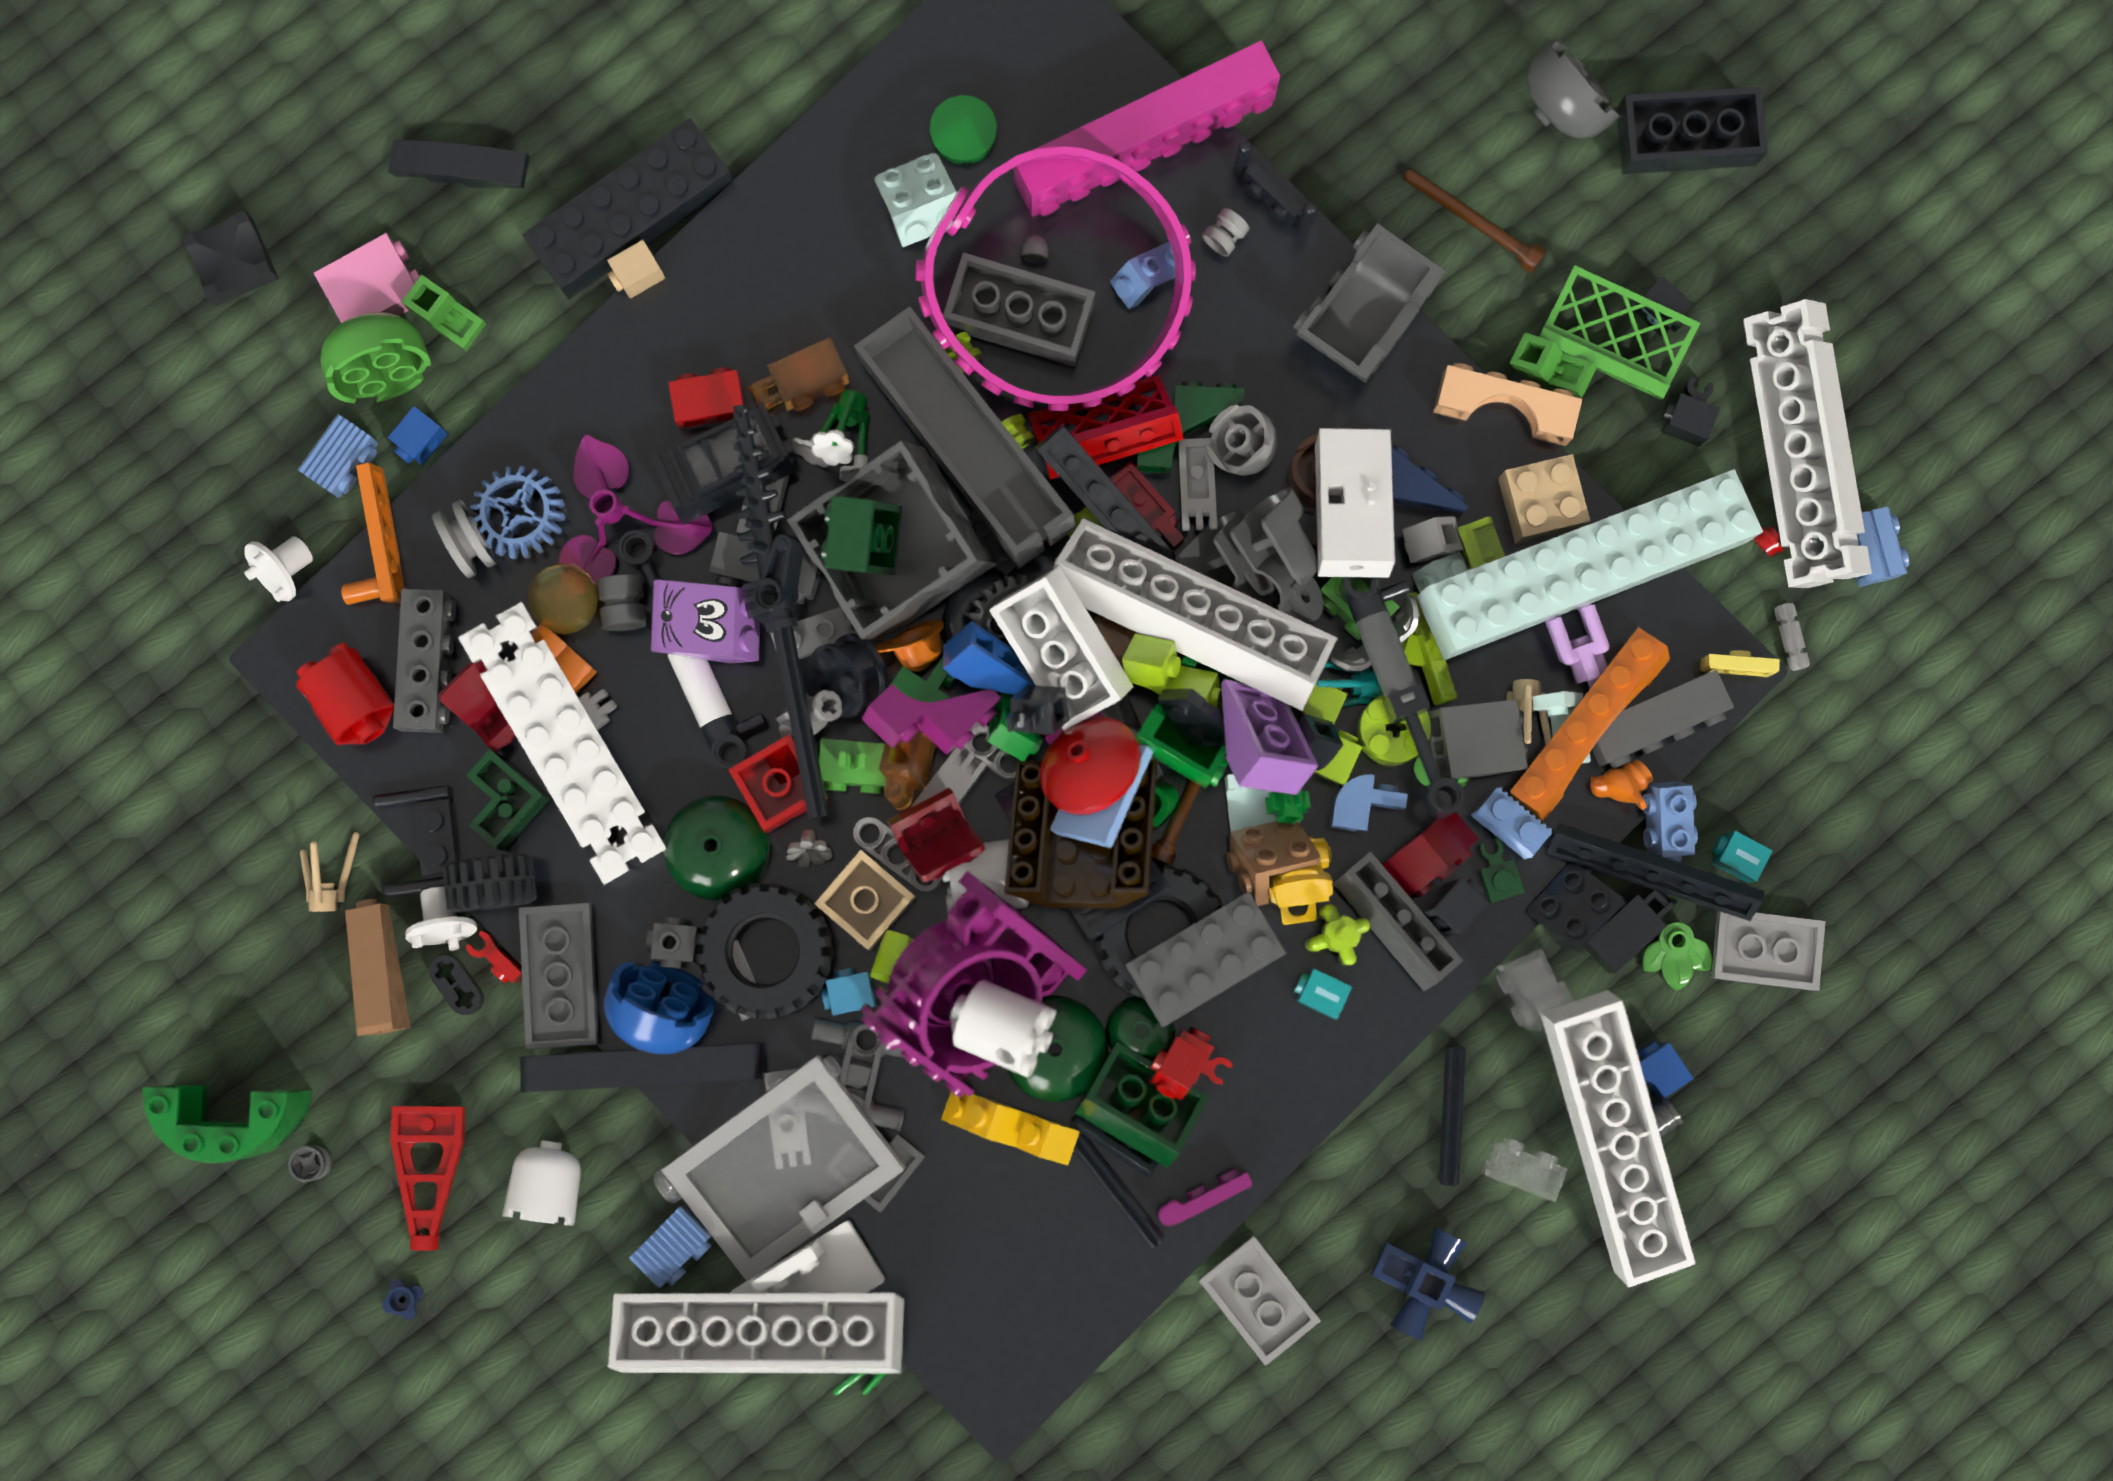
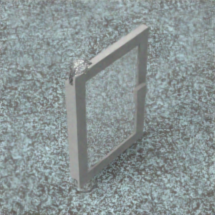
M818 1054L813 1059L807 1061L681 1153L654 1175L655 1185L661 1195L671 1203H676L681 1198L684 1199L746 1281L774 1264L906 1168L837 1078L842 1073V1070L837 1061L831 1056L823 1059Z

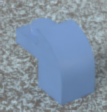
M1375 775L1358 776L1347 782L1336 793L1331 806L1328 828L1364 833L1368 829L1370 806L1403 810L1406 808L1408 794L1399 793V787L1393 785L1378 784V790L1373 789Z

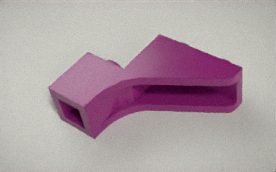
M892 684L868 706L862 720L892 749L901 740L908 743L921 730L948 755L955 747L962 750L975 736L971 731L979 724L984 728L998 714L994 708L1001 697L993 690H984L937 702H921L905 695Z

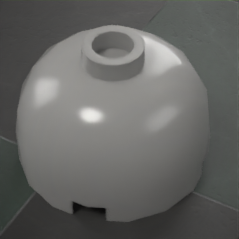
M1229 406L1218 414L1210 426L1209 432L1212 433L1211 445L1207 443V451L1212 462L1226 472L1242 476L1256 474L1267 467L1275 457L1278 448V435L1274 423L1262 411L1253 406Z

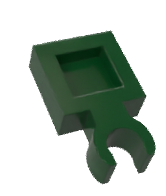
M1499 838L1494 839L1496 845V852L1494 854L1486 852L1484 843L1478 845L1479 854L1486 860L1488 865L1487 868L1478 871L1489 903L1525 893L1514 859L1506 862L1503 861L1502 854L1504 848Z

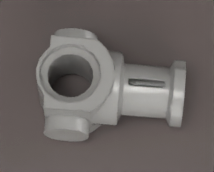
M823 690L817 693L815 697H810L806 693L813 733L815 735L829 721H834L840 717L842 701L833 691ZM786 707L775 719L780 724L779 732L784 738L790 734L793 738L788 708Z

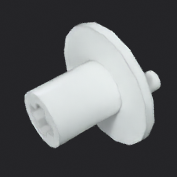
M294 536L272 551L259 542L251 541L244 548L245 556L250 566V569L244 572L249 580L257 577L263 586L272 593L276 601L289 602L296 596V589L291 576L313 561L308 547L299 538Z
M433 887L420 893L423 921L406 929L405 939L412 943V948L448 943L450 951L458 950L460 940L476 933L477 923L473 919L456 917L455 912L447 910L444 887Z

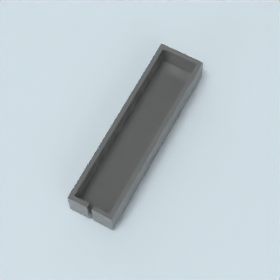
M908 307L854 345L862 366L1019 568L1045 551L1044 542L1047 541L1052 546L1076 528L1071 510L950 356L939 345L935 337L911 307Z

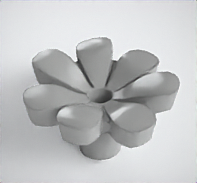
M807 829L802 832L800 842L788 845L786 859L789 861L798 860L797 866L806 869L810 866V861L815 865H823L825 860L832 858L831 848H827L826 842L822 840L816 841V832L814 830Z

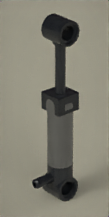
M1343 577L1339 587L1340 596L1349 606L1385 697L1383 705L1390 723L1393 725L1405 720L1430 782L1423 797L1424 808L1432 817L1439 819L1447 818L1462 806L1465 797L1464 790L1454 779L1442 777L1418 716L1424 714L1430 707L1422 684L1417 685L1385 604L1387 601L1409 594V584L1406 581H1402L1379 589V577ZM1360 579L1364 581L1368 590L1366 592H1357L1351 586V580ZM1436 791H1446L1451 797V806H1441L1436 800Z

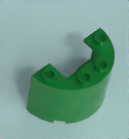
M1187 656L1181 662V666L1218 673L1220 688H1222L1221 684L1225 679L1240 682ZM1159 701L1136 736L1139 744L1148 746L1153 751L1152 758L1204 788H1207L1208 784L1216 787L1228 765L1227 758L1225 757L1226 746H1188Z
M170 1084L143 1087V1104L153 1131L172 1151L197 1162L222 1163L262 1155L279 1147L302 1124L310 1106L313 1090L273 1089V1092L252 1091L249 1123L205 1121L208 1086Z

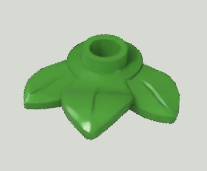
M1672 921L1667 923V926L1659 933L1658 940L1645 948L1642 956V966L1646 972L1661 970L1666 983L1678 991L1689 983L1694 969L1700 971H1709L1711 969L1712 956L1707 944L1695 938L1693 931L1688 925L1680 921ZM1677 934H1681V942L1677 945H1673V937Z

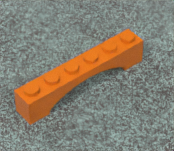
M1637 628L1512 788L1510 794L1513 797V801H1518L1519 806H1524V810H1529L1530 814L1535 815V818L1540 819L1542 823L1563 798V793L1573 776L1604 732L1624 708L1646 686L1651 685L1669 662L1670 656L1667 645L1641 628Z

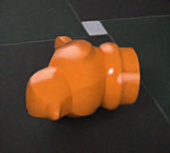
M1634 759L1631 763H1625L1622 768L1609 769L1604 775L1590 777V789L1596 797H1610L1620 802L1635 803L1641 810L1647 807L1641 796V791L1648 788V784L1653 781V776L1641 761Z

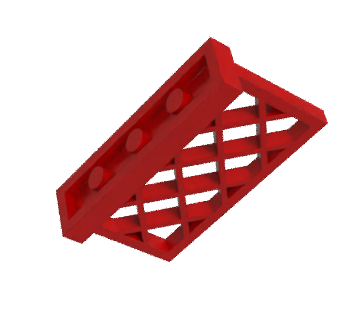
M1159 375L1134 382L1136 387L1120 397L1116 393L1103 397V404L1083 408L1082 403L1069 404L1068 411H1051L1045 408L1028 413L1038 444L1061 424L1064 426L1067 423L1076 425L1077 427L1070 433L1098 465L1184 439L1179 413L1176 406L1172 405ZM1156 388L1155 393L1151 397L1140 395L1142 392ZM1115 400L1122 401L1118 407L1107 405ZM1132 404L1143 406L1139 412L1128 410ZM1081 410L1089 411L1085 417L1074 415ZM1100 413L1110 416L1106 422L1095 419ZM1051 419L1056 420L1052 427L1039 424ZM1044 459L1050 479L1060 477Z

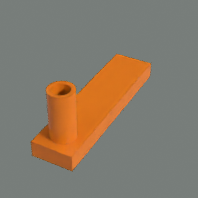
M369 462L356 465L376 577L342 585V597L347 605L380 598V600L388 603L399 604L401 603V590L406 588L384 468Z

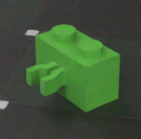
M821 738L819 764L823 784H826L825 790L846 791V786L860 787V793L881 794V788L890 789L893 749L888 744Z

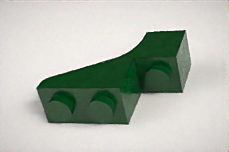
M1184 381L1182 385H1175L1173 405L1176 406L1179 413L1183 438L1212 424L1218 414L1229 406H1241L1245 388H1237L1236 384L1227 382L1217 383L1216 387H1204L1198 381ZM1178 441L1137 453L1136 468L1141 473L1171 474L1173 453L1178 445Z

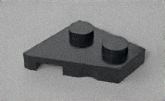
M1193 689L1162 690L1158 701L1188 746H1226L1224 714L1221 710L1210 705L1204 697Z

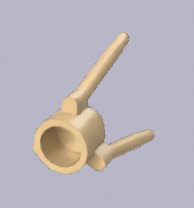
M1532 679L1513 681V691L1506 694V701L1517 699L1518 708L1521 712H1524V742L1526 744L1531 742L1532 712L1535 711L1533 709L1532 696L1545 694L1541 693V682ZM1539 711L1545 744L1547 745L1551 740L1547 711Z
M354 832L352 835L337 890H334V883H321L317 842L312 841L310 843L311 868L307 851L305 849L300 851L306 886V902H309L308 911H337V902H345V889L357 848L358 832Z

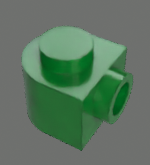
M1164 781L1156 782L1153 826L1155 828L1167 822L1179 801L1176 789L1170 783Z

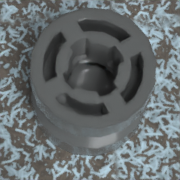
M318 1144L298 1148L291 1154L288 1161L290 1174L297 1181L301 1182L322 1179L329 1174L333 1166V1156L330 1150Z

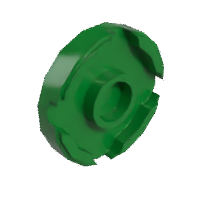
M959 95L945 100L936 108L931 117L930 135L933 146L943 158L952 163L963 164L980 161L991 152L996 143L997 122L993 111L985 102L974 96Z

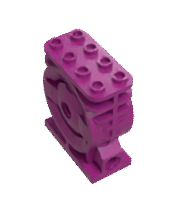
M967 871L958 881L967 890L948 911V920L935 924L919 934L904 949L896 961L889 979L888 991L880 986L875 991V994L883 1002L877 1010L867 1003L860 1008L865 1014L861 1020L876 1033L880 1031L877 1038L892 1051L897 1047L902 1049L900 1054L915 1067L919 1063L923 1064L924 1067L922 1069L935 1081L939 1082L941 1079H945L946 1082L944 1084L958 1097H961L964 1093L971 1097L975 1092V1089L966 1081L971 1073L985 1080L989 1075L985 1069L995 1065L993 1062L954 1045L951 1013L960 995L969 996L977 983L985 980L1041 1004L1042 997L1051 995L1068 974L1079 981L1087 971L1049 934ZM986 958L991 959L992 966ZM928 1016L937 1022L927 1020Z

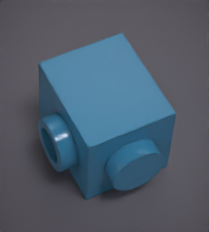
M854 968L833 972L834 979L826 980L827 988L822 989L825 1009H832L833 1015L858 1011L865 1003L871 1007H877L872 980L869 977L870 972L855 974Z

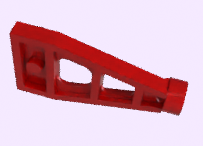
M392 1106L391 1147L410 1234V1250H439V1231L465 1142L466 1107ZM418 1142H437L443 1147L440 1166L434 1173L421 1174L415 1169L411 1154L414 1144ZM417 1182H435L437 1184L436 1200L432 1209L421 1210L416 1206L414 1186ZM426 1228L430 1232L429 1234H420L419 1230Z

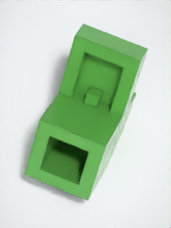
M422 274L401 301L422 322L465 351L469 349L486 325L484 320L456 302L448 292Z
M1524 333L1510 361V364L1520 376L1527 381L1540 384V388L1549 391L1564 389L1580 398L1583 397L1597 369L1591 361L1563 353L1554 341Z

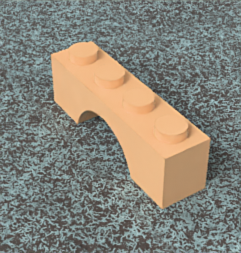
M1455 363L1453 366L1447 365L1442 373L1433 413L1466 421L1480 406L1501 402L1514 406L1524 414L1530 424L1532 438L1566 446L1573 439L1582 399L1573 397L1574 393L1564 389H1554L1553 391L1541 389L1540 384L1533 381L1522 380L1520 383L1509 381L1507 376L1497 372H1487V374L1474 372L1473 367L1461 363Z

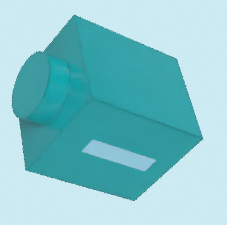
M1737 831L1726 833L1725 836L1720 835L1715 841L1711 853L1715 854L1711 864L1746 883L1757 882L1773 850Z
M1310 969L1308 974L1302 972L1294 992L1298 993L1297 1002L1330 1018L1338 1019L1352 987L1316 969Z

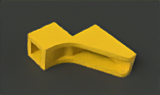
M951 1091L941 1118L945 1122L983 1138L1013 1146L1037 1157L1064 1165L1069 1164L1080 1132L975 1093L971 1097L965 1093L958 1097Z

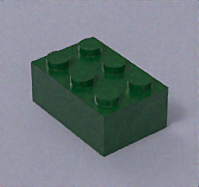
M832 496L831 504L827 505L825 512V522L829 525L828 538L824 540L821 551L822 559L825 561V568L896 576L903 506L875 500Z
M1116 1042L1075 1113L1168 1168L1180 1154L1210 1096L1191 1086L1182 1100L1169 1098L1161 1094L1157 1090V1086L1150 1082L1156 1072L1151 1068L1153 1062Z

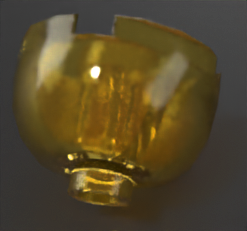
M553 564V566L538 572L529 586L528 603L531 614L543 628H547L553 633L570 634L578 632L591 622L597 612L599 600L595 582L587 571L575 564Z

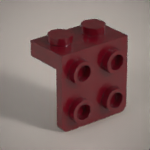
M471 660L439 692L438 698L448 709L472 728L488 748L497 753L502 747L508 745L513 740L515 733L480 676L488 671L482 660L473 663Z
M950 787L887 820L902 854L923 882L941 878L947 871L956 866L973 861L986 849L983 841L966 821L956 796Z

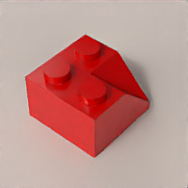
M790 734L728 769L763 831L770 833L807 811L794 740Z

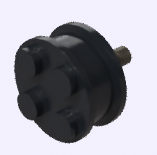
M854 633L845 634L839 637L834 644H824L814 650L810 658L808 684L816 693L823 690L835 692L842 701L840 717H853L859 714L864 707H868L888 688V674L885 665L893 662V653L891 651L879 653L867 639H861L858 634Z

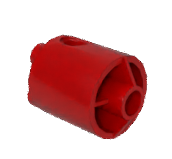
M344 642L333 647L328 652L329 656L320 662L310 661L297 670L300 679L297 681L296 687L310 702L314 714L336 745H363L375 740L384 733L394 713V702L377 677L363 662L360 652L356 648H349L347 643Z

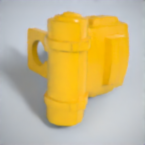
M1309 837L1320 853L1319 864L1269 876V898L1272 903L1277 904L1280 908L1281 919L1284 925L1315 921L1317 919L1316 903L1329 901V896L1333 894L1330 874L1323 870L1329 867L1332 858L1331 848L1328 846L1325 838L1313 839V837ZM1308 904L1306 911L1300 915H1294L1288 910L1290 906Z

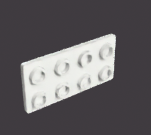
M847 1220L731 1291V1294L867 1293L885 1281V1277L854 1226Z

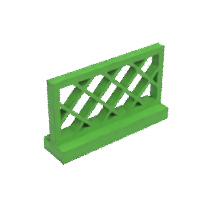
M1574 265L1539 337L1554 341L1565 354L1593 362L1597 367L1596 370L1662 400L1701 323ZM1577 275L1591 281L1595 295L1578 301L1575 300L1571 287ZM1597 285L1608 290L1599 293ZM1615 292L1622 296L1626 309L1607 316L1601 297ZM1569 294L1572 303L1562 306ZM1597 299L1603 318L1583 324L1577 305ZM1628 299L1639 303V305L1631 307ZM1643 307L1652 309L1658 324L1638 330L1632 311ZM1574 308L1579 323L1578 327L1566 331L1553 325L1559 312ZM1628 313L1634 332L1615 339L1609 320ZM1660 314L1671 319L1662 322ZM1678 321L1690 327L1683 341L1670 345L1664 328L1665 325ZM1605 322L1611 341L1600 345L1591 343L1585 328ZM1660 328L1666 347L1646 353L1640 334ZM1581 330L1583 338L1572 333ZM1636 336L1642 355L1628 360L1620 355L1617 343ZM1612 345L1615 353L1604 349V347ZM1681 346L1676 357H1674L1672 349ZM1664 351L1668 352L1672 365L1666 377L1652 371L1648 357ZM1644 359L1646 368L1635 362Z

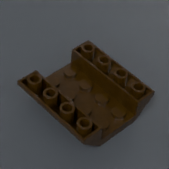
M1017 760L1004 887L1005 894L1047 908H1120L1148 895L1157 760H1149L1111 848L1057 835L1051 831L1050 828L1059 809L1048 800L1041 788L1040 767L1042 760H1025L1024 762Z

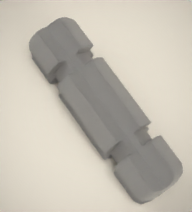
M1793 603L1779 605L1775 607L1774 612L1777 621L1781 622V626L1778 627L1785 653H1789L1790 656L1787 658L1789 669L1791 671L1805 669L1810 665L1808 654L1803 652V648L1806 647L1799 621H1795V616H1797L1795 605Z

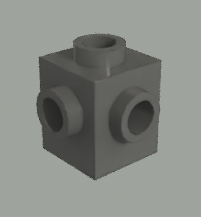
M664 917V924L654 923V929L648 931L646 951L651 952V959L660 960V967L681 968L682 961L696 963L695 955L698 954L699 944H696L697 934H701V928L685 926L686 919ZM674 937L676 945L671 949L669 942Z

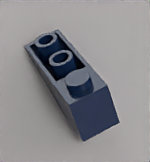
M1393 445L1391 447L1393 505L1461 517L1469 507L1464 503L1465 498L1451 487L1444 488L1436 481L1437 476L1431 470L1424 466L1418 468L1409 461L1410 456L1399 446Z

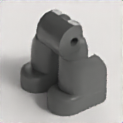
M1292 487L1281 489L1256 504L1245 516L1241 509H1235L1217 518V529L1210 530L1209 524L1206 525L1176 555L1177 563L1307 624L1317 620L1323 611L1322 592L1317 582L1313 579L1314 574L1318 570L1317 558L1311 542L1299 523L1304 514V507Z

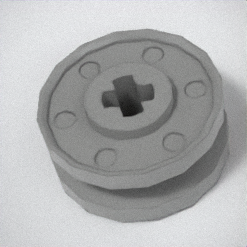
M459 499L452 503L456 520L451 522L448 516L441 510L433 513L432 519L453 560L467 578H471L477 575L473 558L478 556L489 568L497 564V560L492 548H487L489 544L486 542L485 535L480 533V526L475 521L473 514L466 504Z

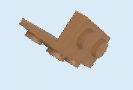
M1274 821L1230 832V852L1226 853L1228 870L1230 873L1236 874L1242 893L1250 892L1257 906L1269 904V876L1320 863V853L1299 822L1282 824Z

